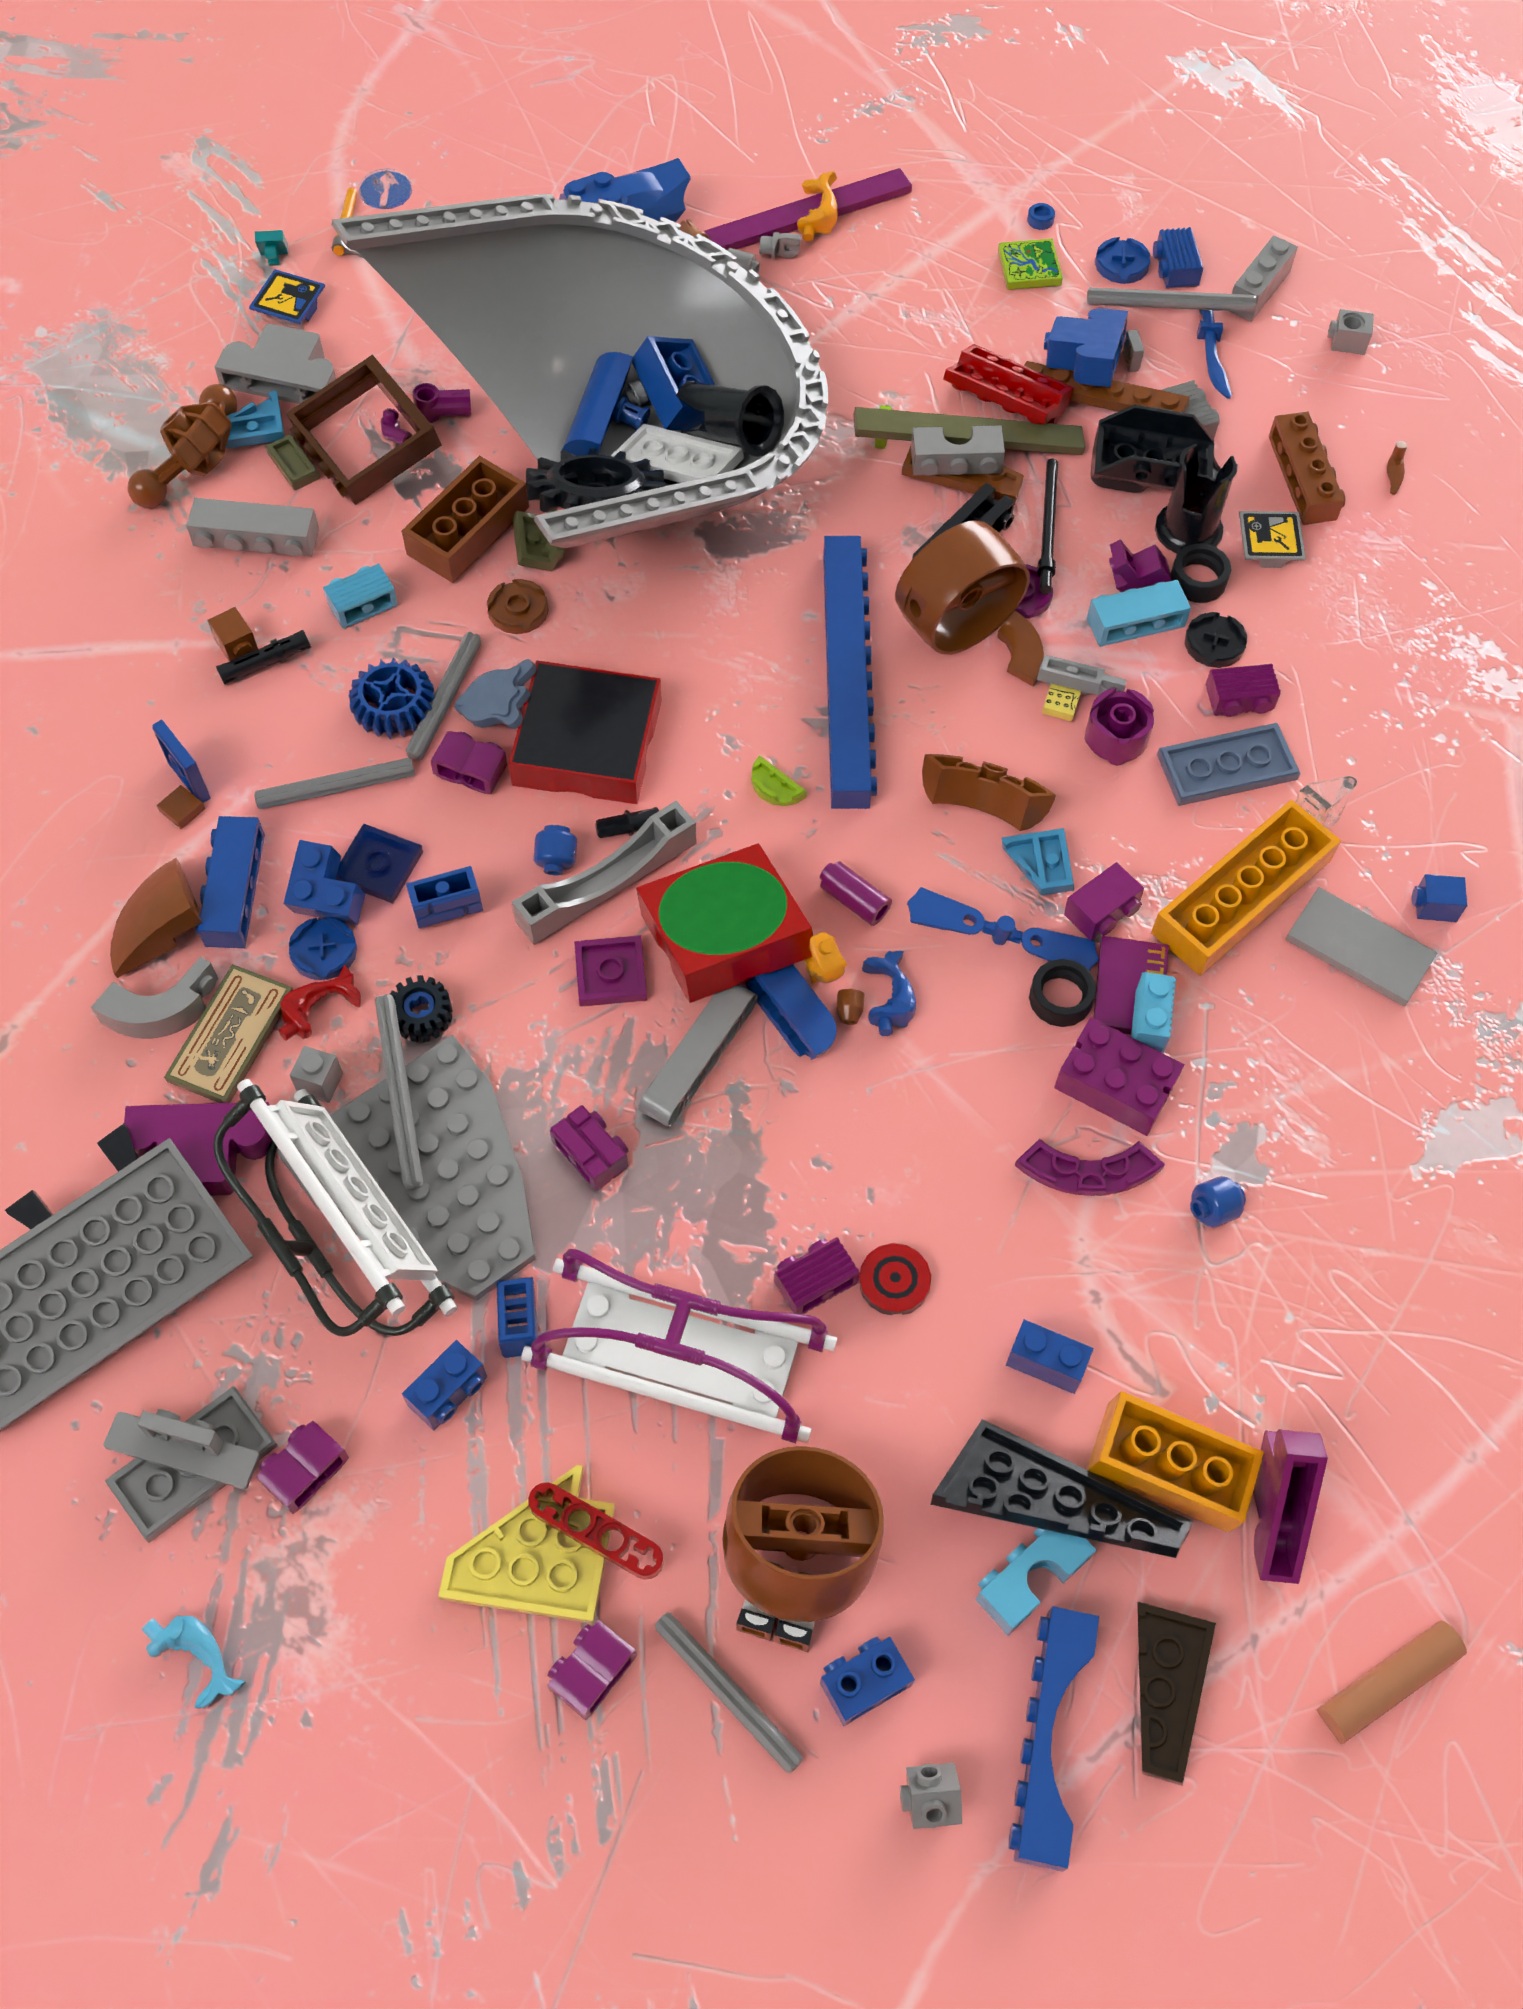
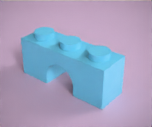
M1037 1528L1033 1533L1037 1539L1028 1548L1021 1543L1007 1556L1006 1560L1010 1564L1001 1573L993 1569L978 1583L982 1590L975 1600L1008 1636L1041 1603L1029 1589L1027 1583L1028 1572L1036 1568H1044L1053 1572L1064 1584L1096 1551L1086 1538Z

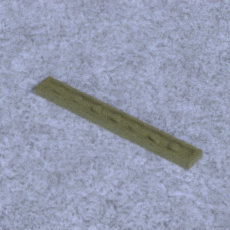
M855 407L853 413L855 437L911 441L913 428L943 427L945 439L952 444L961 445L970 441L972 426L1002 425L1005 449L1083 455L1085 450L1082 426L1053 423L1038 425L1029 421Z

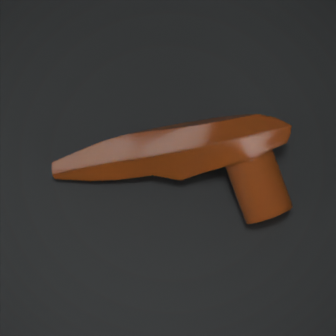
M1404 441L1396 442L1387 464V474L1391 484L1390 493L1392 495L1397 493L1404 478V455L1408 446Z

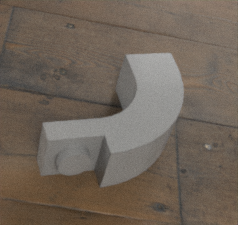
M200 956L179 982L164 993L153 996L137 995L113 981L91 1006V1009L100 1023L119 1034L141 1039L160 1038L177 1033L199 1020L206 1008L202 998L212 992L219 978L211 962Z

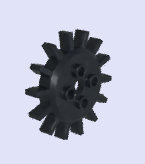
M590 448L588 455L573 456L564 450L561 451L560 462L540 457L538 458V469H526L527 500H540V511L543 513L559 507L567 509L666 486L663 470L650 471V460L648 459L630 463L626 461V452L619 451L612 457L599 455L596 448Z

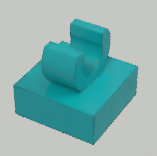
M283 230L255 231V243L260 255H265L269 266L280 265L279 255L288 254V243Z

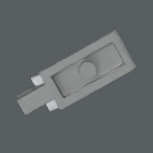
M1049 655L1044 656L1037 680L1044 681L1048 685L1052 683L1079 690L1082 694L1092 693L1096 695L1117 688L1116 691L1124 692L1127 682L1126 679L1104 674L1105 669Z

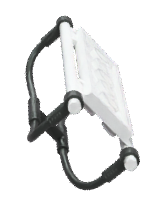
M249 1079L242 1080L237 1085V1089L240 1091V1100L223 1117L224 1121L215 1133L213 1142L215 1159L229 1185L258 1222L257 1227L280 1262H282V1265H284V1268L298 1282L324 1327L334 1335L342 1337L355 1334L364 1326L384 1335L399 1336L411 1332L418 1326H423L438 1310H442L445 1316L453 1314L458 1309L454 1303L455 1296L446 1284L442 1285L435 1275L438 1272L437 1268L313 1094H308L305 1089H301L293 1096L296 1102L280 1100L276 1105L267 1106L265 1103L266 1096L260 1087L253 1085ZM250 1110L255 1113L272 1138L265 1157L266 1180L276 1205L289 1225L288 1230L296 1241L283 1239L271 1219L264 1216L242 1187L225 1159L223 1139L227 1130L230 1127H234ZM277 1148L375 1289V1299L366 1309L362 1310L344 1290L333 1275V1268L327 1262L321 1250L301 1221L296 1220L286 1204L274 1174V1158ZM295 1255L307 1256L320 1277L326 1279L339 1299L358 1318L357 1321L349 1326L340 1327L330 1319L303 1274V1267ZM387 1279L421 1280L430 1293L428 1296L429 1300L412 1315V1320L397 1327L387 1326L375 1320L386 1309L390 1311L392 1316H396L406 1308L401 1301L403 1295L394 1283H389Z

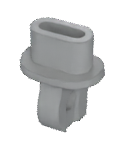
M775 232L773 237L761 236L759 254H769L772 259H775L776 255L784 258H793L799 252L802 235L791 233L779 234V232Z

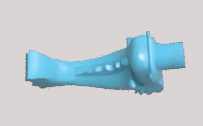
M176 1616L165 1628L153 1618L142 1628V1631L151 1640L146 1647L150 1657H158L162 1652L164 1653L169 1649L176 1651L183 1649V1651L189 1650L192 1655H196L198 1659L203 1660V1664L211 1669V1681L198 1696L195 1702L196 1709H205L216 1700L219 1694L225 1696L234 1695L246 1683L243 1680L228 1677L215 1637L207 1626L196 1617Z

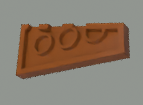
M911 446L902 466V475L972 494H975L987 483L996 489L995 500L999 501L1004 495H1007L1015 500V503L1024 477L1023 474L1004 465L1002 473L913 475Z

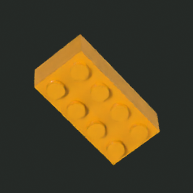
M1120 1391L1107 1404L1087 1470L1125 1489L1229 1533L1245 1522L1264 1451Z

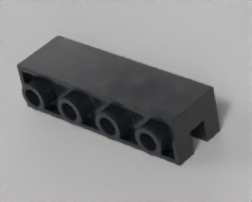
M985 483L913 554V558L937 536L964 522L984 521L998 532L1007 530L1014 520L1013 508L1015 500L1007 495H1004L999 501L995 500L996 489Z

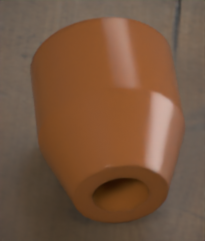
M842 989L838 991L836 1009L842 1024L855 1025L858 1023L864 1009V992L855 989Z

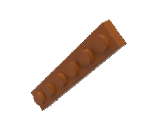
M1026 361L1024 365L1074 387L1070 401L1117 412L1135 404L1183 413L1189 407V396L1112 380L1111 387L1080 384L1073 379L1074 371L1048 368L1044 364Z

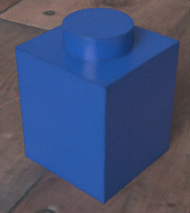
M1425 874L1419 885L1415 886L1412 891L1411 901L1412 905L1416 906L1417 919L1457 922L1467 907L1465 877Z

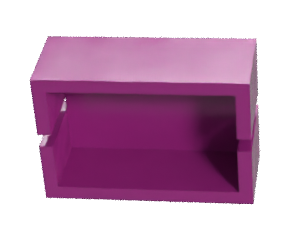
M1090 1017L1075 1046H1073L1061 1067L1054 1088L1148 1136L1185 1064Z

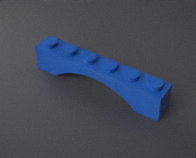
M1052 1606L1047 1616H1040L1037 1640L1043 1641L1041 1657L1035 1656L1031 1680L1037 1682L1035 1698L1029 1697L1026 1710V1722H1031L1032 1727L1030 1739H1023L1020 1754V1763L1026 1764L1024 1781L1018 1780L1014 1799V1806L1021 1807L1019 1823H1012L1008 1843V1848L1015 1850L1013 1860L1015 1862L1061 1872L1068 1869L1074 1824L1062 1804L1054 1779L1051 1760L1052 1729L1057 1708L1066 1688L1076 1674L1095 1655L1099 1616Z

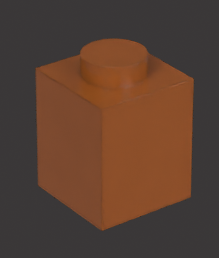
M236 607L207 620L214 640L228 661L258 650L252 630Z

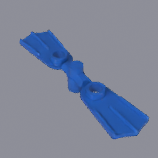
M920 887L916 894L907 902L910 922L914 924L968 935L977 934L982 930V933L992 935V940L997 945H1004L1007 940L1017 944L1022 943L1023 948L1028 953L1047 961L1057 959L1076 961L1086 967L1088 971L1099 961L1094 940L1090 941L1086 938L1040 928H1030L1023 933L1015 928V921L1009 916H1001L997 922L986 921L977 909L923 887ZM963 920H970L974 925H966ZM1031 940L1038 941L1041 946H1034Z

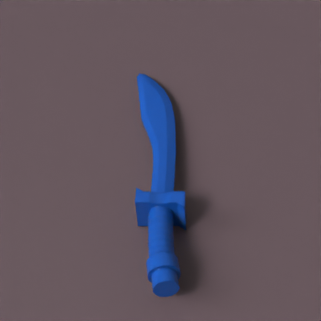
M1199 310L1203 321L1200 320L1197 339H1205L1206 361L1210 380L1216 390L1227 399H1230L1232 394L1227 375L1219 361L1216 349V340L1220 342L1223 323H1215L1213 310Z

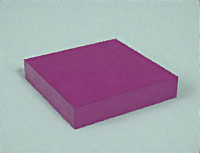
M641 935L574 941L580 1007L647 1001Z

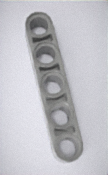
M739 984L714 994L644 1093L639 1104V1111L665 1126L671 1127L752 1012L758 995Z

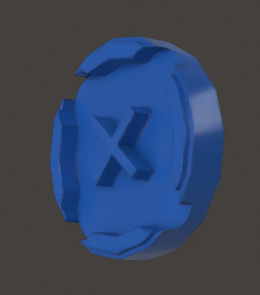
M1114 237L1104 241L1098 247L1095 258L1096 269L1104 278L1111 282L1121 284L1134 283L1141 280L1148 273L1150 252L1143 243L1133 238H1127L1125 241L1119 240L1120 237Z
M316 917L309 919L296 928L289 941V955L293 966L301 975L313 980H328L338 977L343 966L345 965L349 969L356 957L357 944L353 931L345 922L335 918L326 917V919L317 920Z

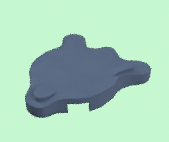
M526 659L510 669H496L482 674L458 697L454 706L455 710L476 727L484 728L505 724L510 729L518 728L523 722L520 709L530 697L529 690L523 685L536 673V665L530 659Z

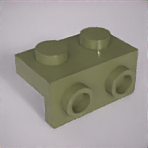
M557 508L547 511L546 513L557 511ZM516 510L512 520L518 565L552 572L558 560H562L565 548L550 545L534 521L537 514Z

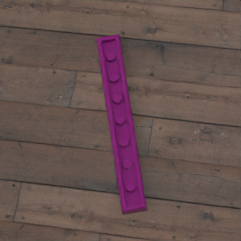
M897 168L832 189L837 202V216L911 193L912 184L901 168ZM819 193L705 230L704 232L712 242L725 250L729 248L739 249L760 242L761 236L773 237L775 232L781 234L798 230V219L809 215L810 209H817L821 205L823 194Z

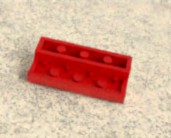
M972 344L962 350L959 361L946 368L943 380L951 383L953 388L972 392L977 395L978 399L999 404L1006 412L1019 413L1026 416L1027 420L1031 423L1038 425L1046 423L1057 424L1065 412L1074 387L976 344Z

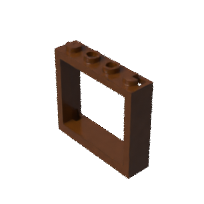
M373 354L286 413L293 425L289 430L298 442L304 440L306 444L303 447L313 461L317 458L320 460L318 466L326 478L330 479L333 477L336 480L333 482V485L342 498L348 495L355 505L442 446L434 427ZM377 385L417 433L348 480L310 433V430Z

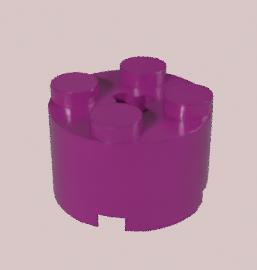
M1117 688L1102 692L1094 700L1084 739L1096 755L1108 760L1112 765L1119 766L1137 758L1146 749L1154 725V709L1151 702L1141 693L1131 689H1127L1126 692L1116 691Z

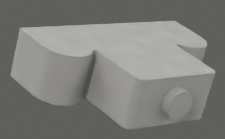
M274 324L265 325L253 349L247 343L240 341L226 345L214 366L219 383L231 390L269 398V392L277 390L279 400L296 404L302 403L336 380L332 363L324 359V352L318 333Z

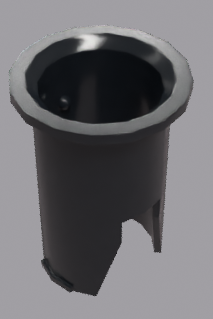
M687 381L681 385L680 390L676 394V397L695 410L705 411V421H703L699 429L681 430L680 433L740 446L745 453L753 457L768 454L774 449L781 437L784 427L782 399L775 389L767 385L754 386L748 391L698 383L697 381Z
M1196 444L1183 450L1180 455L1179 467L1168 506L1164 507L1156 518L1155 532L1158 540L1166 549L1177 554L1184 547L1192 544H1208L1217 547L1221 542L1224 528L1221 522V515L1233 478L1237 474L1238 464H1236L1234 456H1230L1217 473L1216 479H1213L1207 475L1198 474L1199 458ZM1187 509L1198 510L1202 513H1194Z

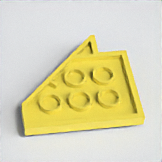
M576 1465L553 1481L552 1484L559 1486L578 1498L584 1470L583 1466ZM549 1493L546 1498L539 1496L537 1498L540 1503L539 1510L543 1511L547 1506L555 1509L559 1514L555 1520L560 1522L564 1509L570 1503L566 1501L562 1509L554 1503L552 1493ZM581 1499L613 1518L615 1511L614 1503ZM527 1500L446 1558L438 1597L440 1600L594 1624L606 1559L538 1520L532 1514ZM584 1511L574 1512L568 1520L569 1527L574 1531H583L590 1524V1516ZM611 1530L606 1532L601 1540V1544L606 1550L608 1549Z

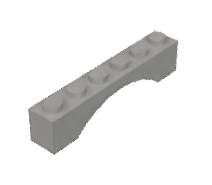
M676 800L650 816L626 843L598 864L568 879L549 884H540L512 901L515 922L533 945L539 943L697 844L696 822Z

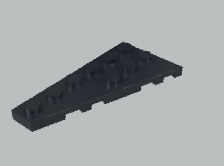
M983 1419L933 1493L930 1504L1173 1558L1177 1557L1193 1521Z

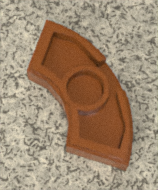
M1014 611L998 630L997 638L1006 644L1011 653L1007 672L1034 686L1044 658L1042 641L1034 626L1025 617Z

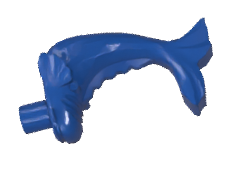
M904 950L888 951L884 958L868 957L863 961V972L885 974L893 979L892 998L888 999L885 1005L870 1009L868 1014L870 1024L879 1027V1034L881 1036L892 1035V1026L907 1027L915 1015L916 998L913 987L898 967L903 958Z

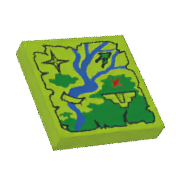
M1053 238L1001 242L998 244V254L1007 290L1062 285L1063 277Z

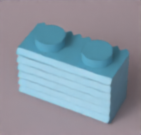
M380 563L371 567L364 566L355 574L343 579H333L328 585L323 587L327 604L343 629H346L347 626L351 627L359 621L363 622L364 619H369L370 616L374 617L375 614L379 615L381 612H385L387 609L390 610L398 605L395 589L383 568H381Z
M1144 972L1135 993L1131 1037L1164 1053L1171 1037L1176 979L1174 976Z

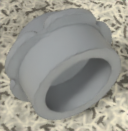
M637 380L633 383L630 381L627 383L628 388L624 392L629 403L642 408L641 405L649 401L641 382Z

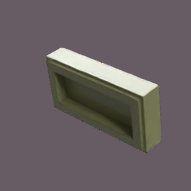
M292 434L265 446L267 454L294 491L320 479L319 471Z

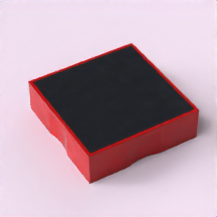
M536 660V673L532 676L528 689L530 697L524 704L522 711L523 722L518 727L508 763L512 786L550 792H575L592 798L638 805L646 770V753L654 736L662 702L661 678Z

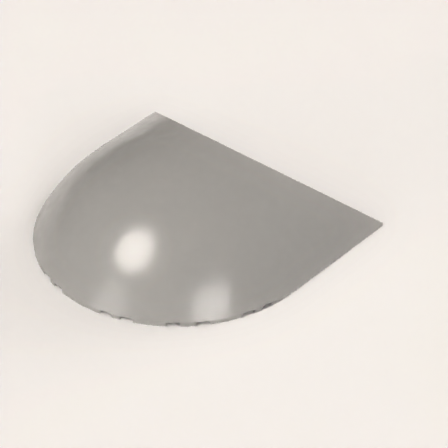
M552 194L514 196L332 219L331 225L346 247L350 250H356L437 335L503 413L537 461L540 457L555 462L561 461L562 448L596 360L602 354L608 352H621L634 356L647 336L693 339L715 385L748 391L754 386L767 385L775 389L782 399L784 427L778 443L765 456L753 457L743 451L744 459L732 471L682 483L664 479V482H666L664 487L536 515L534 521L550 545L560 548L576 547L701 517L741 504L779 485L793 475L809 459L819 442L827 419L828 385L825 371H821L818 363L820 359L817 349H812L808 341L810 335L807 329L774 288L767 289L759 281V274L752 269L747 272L736 263V256L704 236L697 234L694 237L681 231V225L664 217L657 221L644 216L642 209L602 199H598L597 203L582 202L581 197L569 195L567 200L555 199ZM632 363L620 398L626 397L624 390L628 388L627 383L629 381L631 383L637 380L641 382ZM647 395L649 402L641 405L642 408H650L647 424L664 428ZM612 417L599 455L611 456L636 432L635 428L621 421L616 423ZM700 424V425H698V426H696V427H694V428H692V429H699L702 424Z

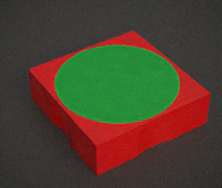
M759 843L636 887L641 915L657 945L668 956L672 972L689 1003L732 988L751 977L771 973L812 957L809 948L810 938L813 936L812 927Z

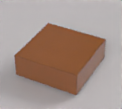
M182 785L156 805L159 812L180 829L185 827L205 809L203 802Z

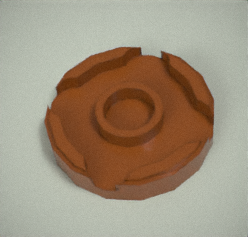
M524 579L512 580L513 583L505 585V582L497 585L490 592L487 600L489 619L495 627L506 633L523 634L537 629L546 620L549 611L548 602L541 586Z

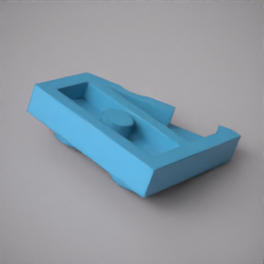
M277 390L269 392V399L257 406L251 402L239 412L231 413L227 416L231 420L227 449L274 442L285 437Z
M1064 828L1002 837L1003 849L1040 895L1074 891Z

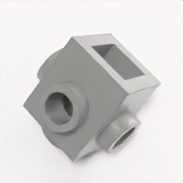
M955 1763L924 1764L906 1767L907 1785L900 1786V1800L902 1811H910L913 1829L962 1824L961 1787Z

